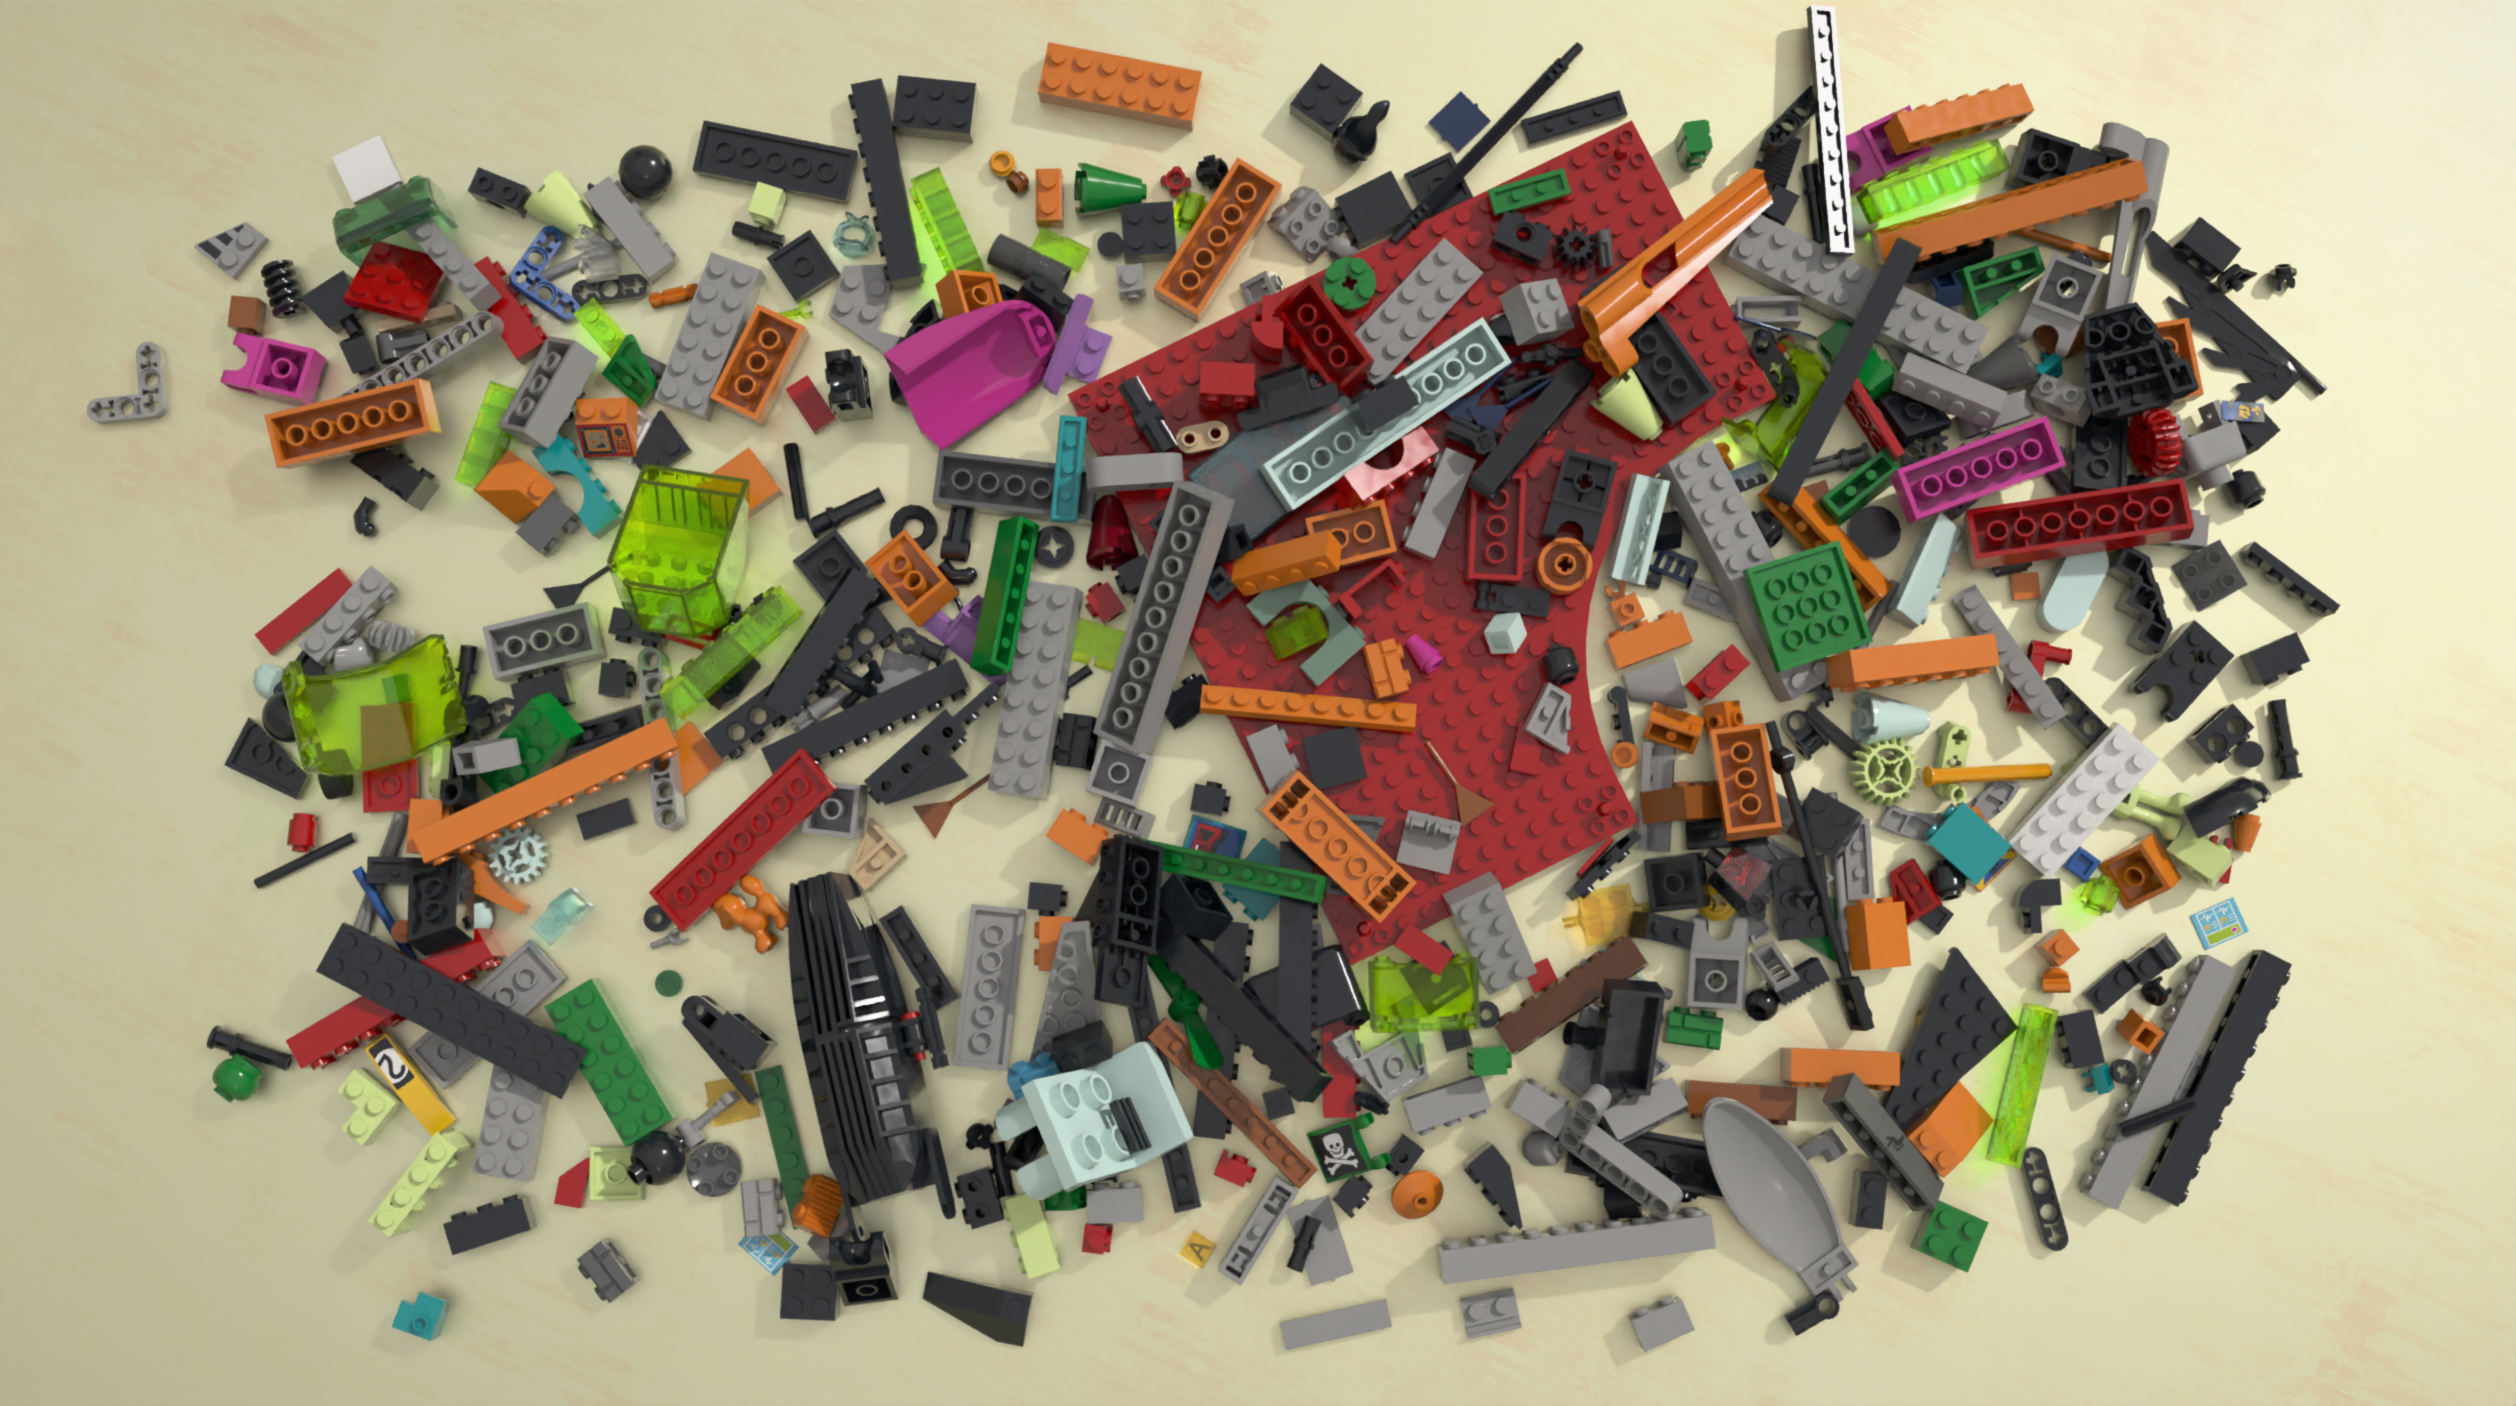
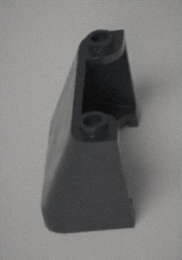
M1334 944L1312 952V957H1318L1317 974L1312 973V984H1317V1001H1312V1012H1317V1028H1312V1031L1341 1019L1344 1020L1346 1025L1359 1027L1366 1021L1371 1020L1370 1012L1344 948L1341 945ZM1279 966L1252 976L1243 984L1277 1020Z

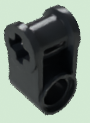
M1790 711L1781 717L1780 726L1805 760L1809 761L1812 759V754L1821 747L1829 745L1826 736L1815 726L1804 711ZM1793 715L1797 716L1800 720V726L1797 730L1790 726L1789 721Z

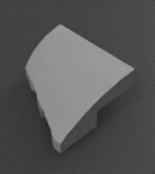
M1674 657L1620 676L1628 700L1631 702L1651 704L1657 702L1665 706L1679 707V709L1688 707Z

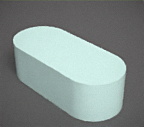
M2105 551L2060 557L2035 608L2036 620L2043 630L2051 634H2062L2082 623L2109 568V559Z

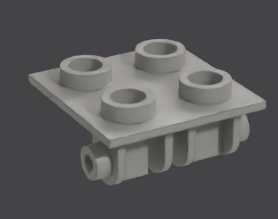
M1408 810L1396 862L1449 875L1461 822Z

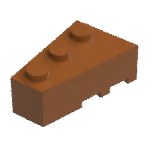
M1716 781L1673 782L1672 788L1640 792L1643 824L1722 819Z

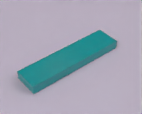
M1060 415L1050 521L1077 524L1087 417Z

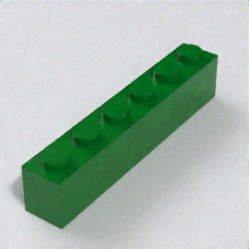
M1022 516L1001 520L998 525L970 663L971 669L988 677L1011 673L1040 527Z

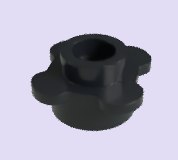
M1753 894L1740 909V914L1743 917H1755L1758 921L1764 920L1767 904H1769L1768 896ZM1753 903L1757 905L1755 909L1752 907Z
M975 1123L971 1125L966 1132L968 1140L966 1147L969 1150L974 1148L988 1149L991 1146L990 1136L994 1132V1128L990 1124L984 1126L981 1123Z

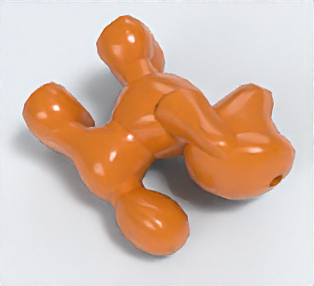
M746 875L740 880V887L745 893L756 897L755 906L748 907L740 895L727 893L712 905V909L718 915L721 927L724 930H731L734 926H739L745 933L755 937L756 951L760 954H765L771 951L780 941L779 937L768 928L771 916L774 917L776 928L783 931L785 927L788 928L789 909L783 906L774 894L764 889L760 879L752 875Z

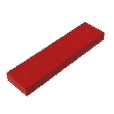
M337 568L258 631L255 636L269 654L275 656L325 616L353 585L352 581L342 569Z

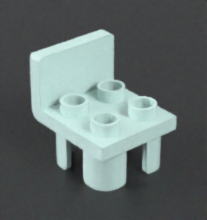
M1150 1040L1138 1042L1094 1067L1034 1079L1021 1086L1024 1093L1023 1097L999 1109L995 1117L998 1133L1004 1141L1011 1140L1036 1126L1040 1131L1048 1154L1017 1171V1178L1022 1189L1034 1200L1046 1199L1062 1190H1065L1066 1193L1071 1192L1082 1185L1133 1171L1192 1141L1194 1137L1155 1045ZM1131 1098L1151 1143V1148L1134 1154L1129 1152L1109 1107V1103L1117 1099Z

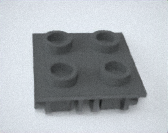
M2220 539L2172 566L2199 611L2248 585Z

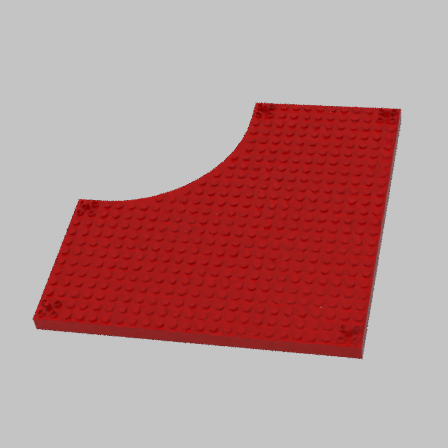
M1632 120L1495 186H1502L1564 168L1571 190L1570 196L1515 211L1525 216V220L1534 224L1535 222L1545 224L1549 227L1550 231L1554 232L1538 268L1490 247L1503 215L1494 217L1487 191L1423 221L1415 230L1412 229L1397 246L1390 242L1388 238L1351 256L1353 258H1362L1371 267L1376 278L1373 297L1365 307L1357 311L1347 312L1335 306L1354 333L1358 331L1443 238L1483 272L1480 279L1390 376L1396 375L1474 321L1483 317L1488 324L1489 320L1496 314L1505 313L1499 296L1517 285L1556 278L1561 288L1575 328L1554 340L1517 346L1515 341L1512 345L1502 346V348L1511 360L1514 356L1518 358V355L1528 351L1532 353L1541 350L1540 346L1544 344L1556 343L1557 348L1564 349L1581 347L1583 355L1581 358L1575 359L1596 373L1587 389L1516 472L1526 473L1522 581L1519 584H1492L1546 590L1540 586L1537 580L1535 563L1540 552L1550 543L1543 541L1541 536L1566 449L1618 462L1594 550L1590 553L1592 558L1590 577L1577 591L1571 594L1557 595L1550 592L1547 618L1520 615L1527 636L1516 653H1491L1484 631L1494 615L1499 612L1473 609L1474 600H1477L1478 592L1475 590L1476 582H1465L1469 478L1434 560L1430 561L1403 549L1405 542L1401 541L1406 527L1413 526L1415 517L1411 516L1417 501L1422 503L1426 493L1422 492L1427 477L1433 478L1436 468L1432 467L1433 463L1422 471L1419 467L1413 470L1415 475L1404 483L1401 480L1395 482L1396 487L1383 496L1380 492L1375 496L1377 498L1376 501L1384 499L1397 549L1395 555L1340 568L1337 572L1309 579L1316 587L1321 585L1330 595L1327 600L1335 607L1337 606L1335 602L1338 597L1389 558L1393 562L1397 560L1406 571L1404 575L1406 581L1399 588L1388 574L1383 572L1352 596L1364 612L1361 617L1353 623L1348 618L1345 620L1351 627L1356 625L1365 634L1366 637L1363 639L1366 642L1365 646L1394 638L1396 644L1400 643L1402 646L1404 659L1400 661L1403 670L1408 669L1412 685H1408L1409 690L1406 693L1378 701L1417 704L1414 733L1355 727L1368 778L1319 791L1344 814L1386 818L1375 844L1395 862L1408 810L1461 822L1456 788L1425 746V741L1431 743L1460 786L1495 804L1465 826H1460L1449 875L1397 863L1417 883L1381 923L1369 919L1352 903L1354 899L1351 897L1325 895L1324 889L1320 906L1339 944L1344 948L1351 966L1394 945L1408 923L1422 931L1450 917V912L1442 894L1491 871L1500 883L1502 890L1640 822L1603 747L1591 706L1586 665V635L1590 603L1598 572L1611 539L1619 527L1632 473L1654 478L1659 474L1658 467L1672 461L1693 444L1722 427L1771 404L1776 395L1762 368L1752 354L1751 347L1737 320L1734 319V315L1708 265H1706L1672 297L1683 307V310L1669 326L1716 390L1717 394L1715 397L1671 428L1668 427L1661 417L1663 421L1661 428L1663 431L1652 441L1649 438L1647 440L1640 439L1590 404L1593 397L1596 400L1599 399L1601 394L1598 391L1612 376L1604 369L1602 361L1593 362L1584 352L1583 344L1589 339V333L1584 327L1580 308L1577 304L1580 293L1624 262L1627 265L1684 221ZM1574 224L1578 226V231L1580 232L1586 226L1588 228L1587 236L1592 233L1595 234L1598 230L1610 229L1614 268L1600 269L1597 249L1594 251L1597 256L1595 260H1589V267L1585 268L1580 263L1579 270L1575 271L1573 264L1570 263L1569 267L1565 269L1564 264L1566 260L1557 262L1556 257L1560 253L1553 252L1554 245L1558 244L1555 241V237L1562 235V229L1565 227L1571 232ZM1523 232L1516 234L1520 241H1529L1527 234ZM1573 243L1570 249L1574 248V252H1579L1581 246L1577 247L1578 244ZM1674 243L1647 263L1642 269L1641 276L1645 273L1658 284L1676 270ZM1326 269L1312 275L1322 290ZM1346 278L1342 286L1343 288L1348 287L1349 291L1354 290L1353 286L1356 282ZM1306 279L1273 294V322H1281L1274 310ZM1256 303L1067 395L1077 417H1087L1086 435L1097 457L1154 453L1151 445L1148 443L1144 433L1141 434L1130 415L1131 411L1117 388L1126 380L1138 376L1150 399L1156 402L1163 414L1164 423L1175 441L1178 432L1182 428L1211 421H1220L1227 426L1229 441L1243 430L1236 415L1239 411L1231 410L1230 406H1220V409L1210 410L1205 409L1204 405H1199L1201 361L1255 364L1254 382L1258 376L1308 361L1311 369L1309 376L1317 370L1284 325L1281 361L1264 359L1254 351L1249 338L1251 321H1255ZM1570 359L1560 360L1559 365L1553 367H1543V363L1533 362L1520 364L1517 360L1501 377L1525 375L1526 370L1535 367L1546 370L1551 376H1557ZM1497 373L1457 400L1477 394ZM1363 380L1352 392L1346 395L1351 400V398L1369 388L1371 390L1375 388L1369 382ZM1319 382L1313 388L1321 386L1322 384ZM1492 385L1479 398L1477 407L1505 404H1500L1497 394L1501 393V390ZM1255 387L1252 407L1260 405ZM1540 395L1531 398L1527 397L1509 408L1495 430L1503 434L1500 442ZM1336 403L1335 405L1309 412L1296 418L1309 433L1341 412L1342 409ZM1443 410L1421 423V426L1438 447L1439 453L1443 454L1447 447L1475 459L1472 471H1476L1487 459V457L1470 450V447L1445 436L1452 419ZM1473 418L1472 423L1478 425ZM1284 421L1268 425L1273 434L1261 444L1254 436L1242 444L1259 466L1299 440ZM1213 430L1210 433L1215 439L1221 436L1219 430ZM1187 435L1184 441L1187 444H1192L1195 439L1192 435ZM1398 440L1364 463L1379 470L1391 469L1394 461L1391 446ZM1176 447L1169 453L1182 454L1184 481H1188L1185 475L1218 449L1185 454ZM1234 452L1200 477L1210 490L1235 500L1231 516L1237 524L1244 523L1248 535L1279 511L1278 507ZM1438 452L1432 457L1433 460H1435ZM1582 477L1581 481L1577 480V484H1580L1581 489L1586 490V487H1591V484L1587 482L1588 478ZM1336 482L1316 494L1256 542L1250 551L1307 536L1304 526L1306 518L1350 508L1334 486ZM1173 487L1114 491L1148 560L1157 534L1149 526L1148 522L1167 506ZM1565 523L1559 527L1555 539L1568 537L1576 539L1581 543L1582 532L1577 525ZM1234 559L1218 563L1232 578ZM1561 561V563L1558 565V567L1562 569V572H1565L1569 568L1568 566H1565V561ZM1236 587L1217 604L1205 591L1189 642L1211 685L1376 700L1362 648L1317 688L1299 669L1306 660L1324 645L1327 639V622L1322 613L1315 607L1307 604L1289 606L1263 628L1246 609V605L1260 593L1244 596ZM1488 593L1487 601L1495 603L1496 593ZM1415 634L1441 652L1440 656L1444 659L1442 664L1430 674L1420 670L1409 649L1405 646L1406 641ZM1561 644V646L1571 647L1580 665V671L1576 675V680L1563 686L1551 683L1571 695V709L1569 710V717L1571 719L1570 730H1567V746H1570V752L1568 755H1563L1535 738L1541 747L1536 775L1511 771L1509 767L1519 721L1526 722L1544 684L1549 682L1541 664V659L1547 653L1546 649L1552 645ZM1226 715L1266 797L1269 791L1247 743V736L1275 724L1278 730L1283 728L1289 740V743L1285 745L1289 755L1295 754L1300 768L1296 770L1313 784L1302 738L1348 727ZM1313 865V874L1327 876L1320 867Z

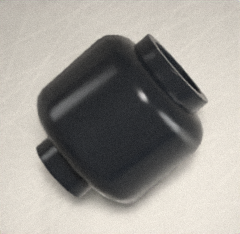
M2239 469L2232 473L2234 480L2226 484L2225 490L2236 507H2244L2247 510L2264 501L2263 496L2266 494V487L2257 472Z
M1761 510L1757 513L1752 511L1751 514L1769 548L1774 547L1783 536L1782 523L1768 510Z
M1561 644L1548 647L1546 649L1547 653L1541 659V664L1549 682L1563 686L1576 680V675L1580 671V665L1573 649L1568 646H1561Z
M1946 859L1937 861L1935 863L1936 866L1928 872L1932 888L1942 901L1960 898L1961 893L1966 889L1965 876Z

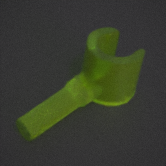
M803 300L799 303L798 308L778 314L786 318L800 315L804 319H809L812 317L813 311L805 313L802 311V308L810 306L812 303L809 300Z

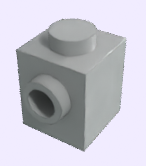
M1142 263L1117 266L1116 274L1120 300L1136 301L1141 299V297H1146Z

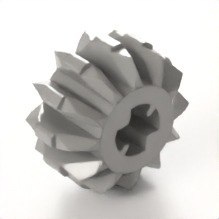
M375 620L369 628L367 642L371 646L383 650L409 654L415 643L416 632L412 628Z

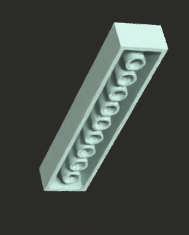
M1482 317L1394 375L1396 379L1404 375L1420 403L1419 405L1363 436L1345 408L1258 468L1286 511H1292L1339 480L1343 474L1360 463L1367 461L1512 362Z

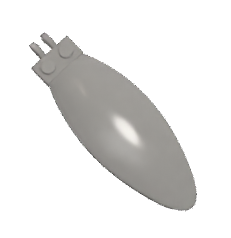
M1715 1097L1709 1100L1702 1114L1703 1139L1713 1175L1730 1209L1744 1228L1769 1253L1789 1268L1798 1272L1815 1296L1828 1288L1837 1301L1841 1302L1843 1295L1833 1283L1842 1278L1847 1289L1852 1293L1855 1292L1857 1288L1847 1273L1856 1268L1859 1263L1842 1242L1835 1212L1814 1169L1800 1150L1777 1127L1751 1108L1726 1097Z

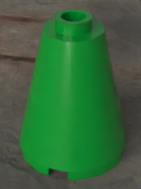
M1078 163L1077 166L1081 171L1076 170L1074 183V200H1079L1080 207H1075L1077 215L1084 216L1121 209L1120 204H1136L1146 200L1147 186L1142 184L1141 178L1088 163Z

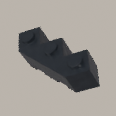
M2133 547L2116 549L2109 562L2107 574L2128 584L2116 608L2139 620L2127 643L2151 656L2162 651L2173 630L2170 618H2167L2163 604L2165 602L2159 584L2155 581L2152 571L2153 565L2149 556Z

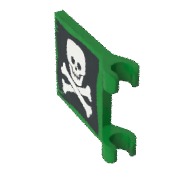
M1371 1112L1307 1133L1327 1184L1371 1170L1382 1169L1391 1162L1387 1152L1370 1158L1359 1130L1367 1128L1375 1121Z

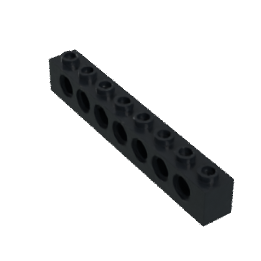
M877 606L865 613L858 627L853 626L848 633L850 639L845 647L852 648L851 658L841 660V649L839 648L834 654V664L839 665L842 670L853 673L851 669L859 663L864 665L874 657L873 652L880 647L885 649L895 642L894 637L897 632ZM867 631L873 632V641L870 644H862V634ZM827 675L820 676L818 678L820 684L812 695L808 693L803 701L805 703L804 709L810 705L808 701L816 695L821 697L831 689L830 684L836 680L829 679ZM770 684L704 733L722 759L726 761L738 759L745 753V747L751 743L753 745L758 744L766 738L767 735L765 733L772 727L777 729L788 721L787 717L760 700ZM761 710L765 711L766 720L762 724H756L754 721L755 714ZM742 726L745 731L743 738L734 740L732 735L734 729Z

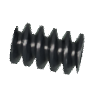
M293 260L272 261L264 265L261 270V276L265 279L263 281L264 286L268 288L266 294L271 298L269 304L273 308L272 315L278 319L296 317L305 312V310L298 308L305 304L303 300L295 298L302 294V290L293 289V287L299 285V280L290 279V277L296 275V270L287 269L294 265Z

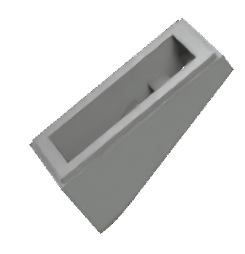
M1103 797L1094 822L1147 840L1156 816ZM1110 805L1114 806V809L1111 814L1110 820H1105ZM1122 809L1124 810V812L1122 814L1121 820L1119 824H1116L1118 815L1120 813V810ZM1131 813H1133L1134 817L1132 819L1130 827L1127 828L1126 825L1128 823L1129 817ZM1141 817H1143L1138 831H1136L1141 820Z
M1774 942L1749 953L1752 964L1775 992L1800 981L1799 976ZM1784 970V972H1782V973H1780V974H1778V975H1776V976H1774V977L1772 976V975H1774V974H1776V973H1778V972ZM1786 976H1789V977H1787V978H1785V979H1783V980H1781V981H1779V982H1776V981H1778V980H1780V979H1782V978H1784V977H1786Z

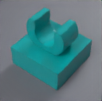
M2041 353V363L2039 365L2034 363L2039 379L2042 374L2058 378L2063 374L2062 360L2055 353L2049 357L2047 354Z
M2107 1062L2096 1064L2091 1070L2081 1074V1078L2091 1077L2094 1080L2092 1086L2090 1085L2085 1088L2086 1092H2093L2097 1089L2098 1095L2109 1093L2115 1088Z

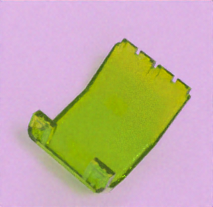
M431 634L386 661L329 675H304L301 661L289 662L282 672V687L303 769L326 777L355 775L414 760L463 733L468 722L464 707L460 706L462 700L457 682L453 681L455 673L451 658L447 656L449 651L445 636L443 634Z

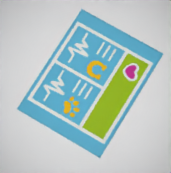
M2234 897L2190 915L2205 950L2249 932Z
M782 1231L773 1235L744 1236L738 1243L773 1276L777 1274L783 1267V1263L789 1260L799 1248Z

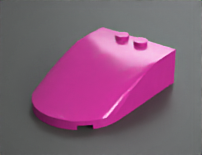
M1007 300L945 319L924 328L883 355L921 434L937 448L943 450L1028 393L1042 380L1047 370L1046 365L1050 355L1055 350V333L1049 318L1036 306L1022 300Z

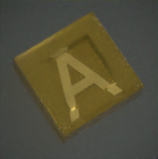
M1194 1230L1181 1250L1180 1255L1203 1268L1217 1244Z

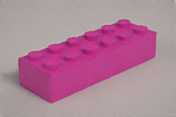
M2046 415L1897 469L1889 476L1909 525L2053 473L2066 466V463Z

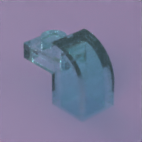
M570 888L556 897L547 906L548 909L530 927L548 945H552L570 926H577L595 907L577 889Z

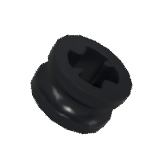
M2115 1060L2109 1067L2112 1080L2117 1083L2127 1084L2136 1078V1066L2129 1060ZM2123 1064H2125V1070L2129 1073L2127 1076H2122L2121 1079L2120 1072L2117 1069L2118 1067H2124Z

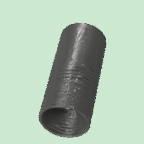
M1003 234L997 236L987 257L988 264L1012 276L1014 275L1017 279L1020 278V280L1026 281L1034 271L1061 291L1064 290L1071 274V267L1068 265L1066 266V264L1054 260L1052 257H1047V255L1038 252V250L1036 251L1034 248H1028L1025 244L1023 245L1019 241L1012 240V238Z

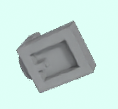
M1264 271L1239 284L1248 306L1262 300V295H1273L1284 288L1282 278L1273 271Z

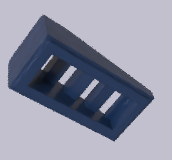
M1955 272L1927 280L1933 301L1945 307L1957 306L1962 303V286Z
M1669 549L1656 551L1658 555L1654 564L1649 565L1648 571L1688 589L1698 569L1697 560ZM1665 556V557H1667L1668 559H1667V561H1666V563H1665L1663 569H1662V568H1659V566H1660V564H1661V562H1662V560H1663V557ZM1675 561L1677 562V565L1674 572H1669L1673 562ZM1686 566L1688 568L1684 576H1679L1683 567Z

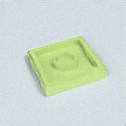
M634 1145L627 1147H589V1201L645 1200V1182L639 1186L636 1185L626 1172V1168L632 1164L630 1155Z

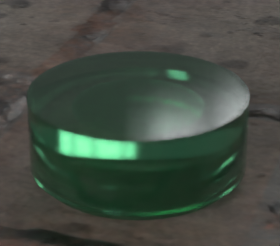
M674 970L662 971L655 980L657 992L665 997L678 995L684 985L682 976Z

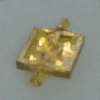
M1629 883L1593 890L1584 899L1578 897L1577 915L1562 918V922L1573 921V923L1563 924L1564 929L1580 926L1584 932L1586 946L1611 942L1620 936L1628 937L1632 912H1651L1650 907L1643 908L1650 906L1649 901L1636 904L1632 897Z

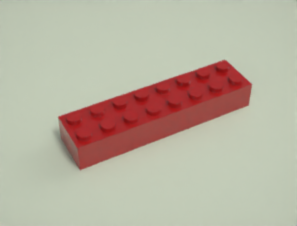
M2184 478L1967 509L1963 520L1973 570L2186 540L2190 538L2195 528Z
M475 928L474 941L431 954L421 960V962L468 985L478 979L476 974L484 970L489 972L501 965L500 960L507 956L492 929ZM360 996L287 1039L286 1043L301 1069L312 1068V1070H316L321 1067L323 1070L337 1062L336 1057L342 1054L349 1055L361 1048L359 1045L361 1042L369 1040V1042L384 1034L383 1029L391 1025L393 1028L397 1027L408 1019L364 996Z

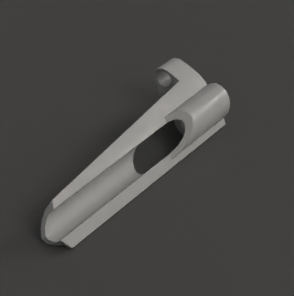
M2116 122L2103 124L2098 149L2101 153L2108 155L2111 162L2127 157L2142 160L2149 192L2141 194V198L2135 201H2119L2110 267L2100 311L2133 303L2145 240L2152 231L2156 221L2170 154V148L2164 141L2157 138H2146L2141 132ZM2144 208L2130 277L2122 274L2133 216L2136 211Z

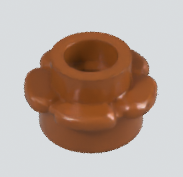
M1011 170L1010 175L1006 178L1009 189L1016 195L1027 192L1028 177L1022 171L1016 172Z

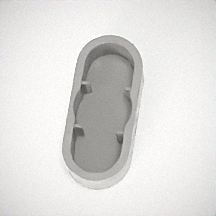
M1182 454L1104 456L1085 460L1087 491L1090 492L1171 488L1175 480L1184 481Z

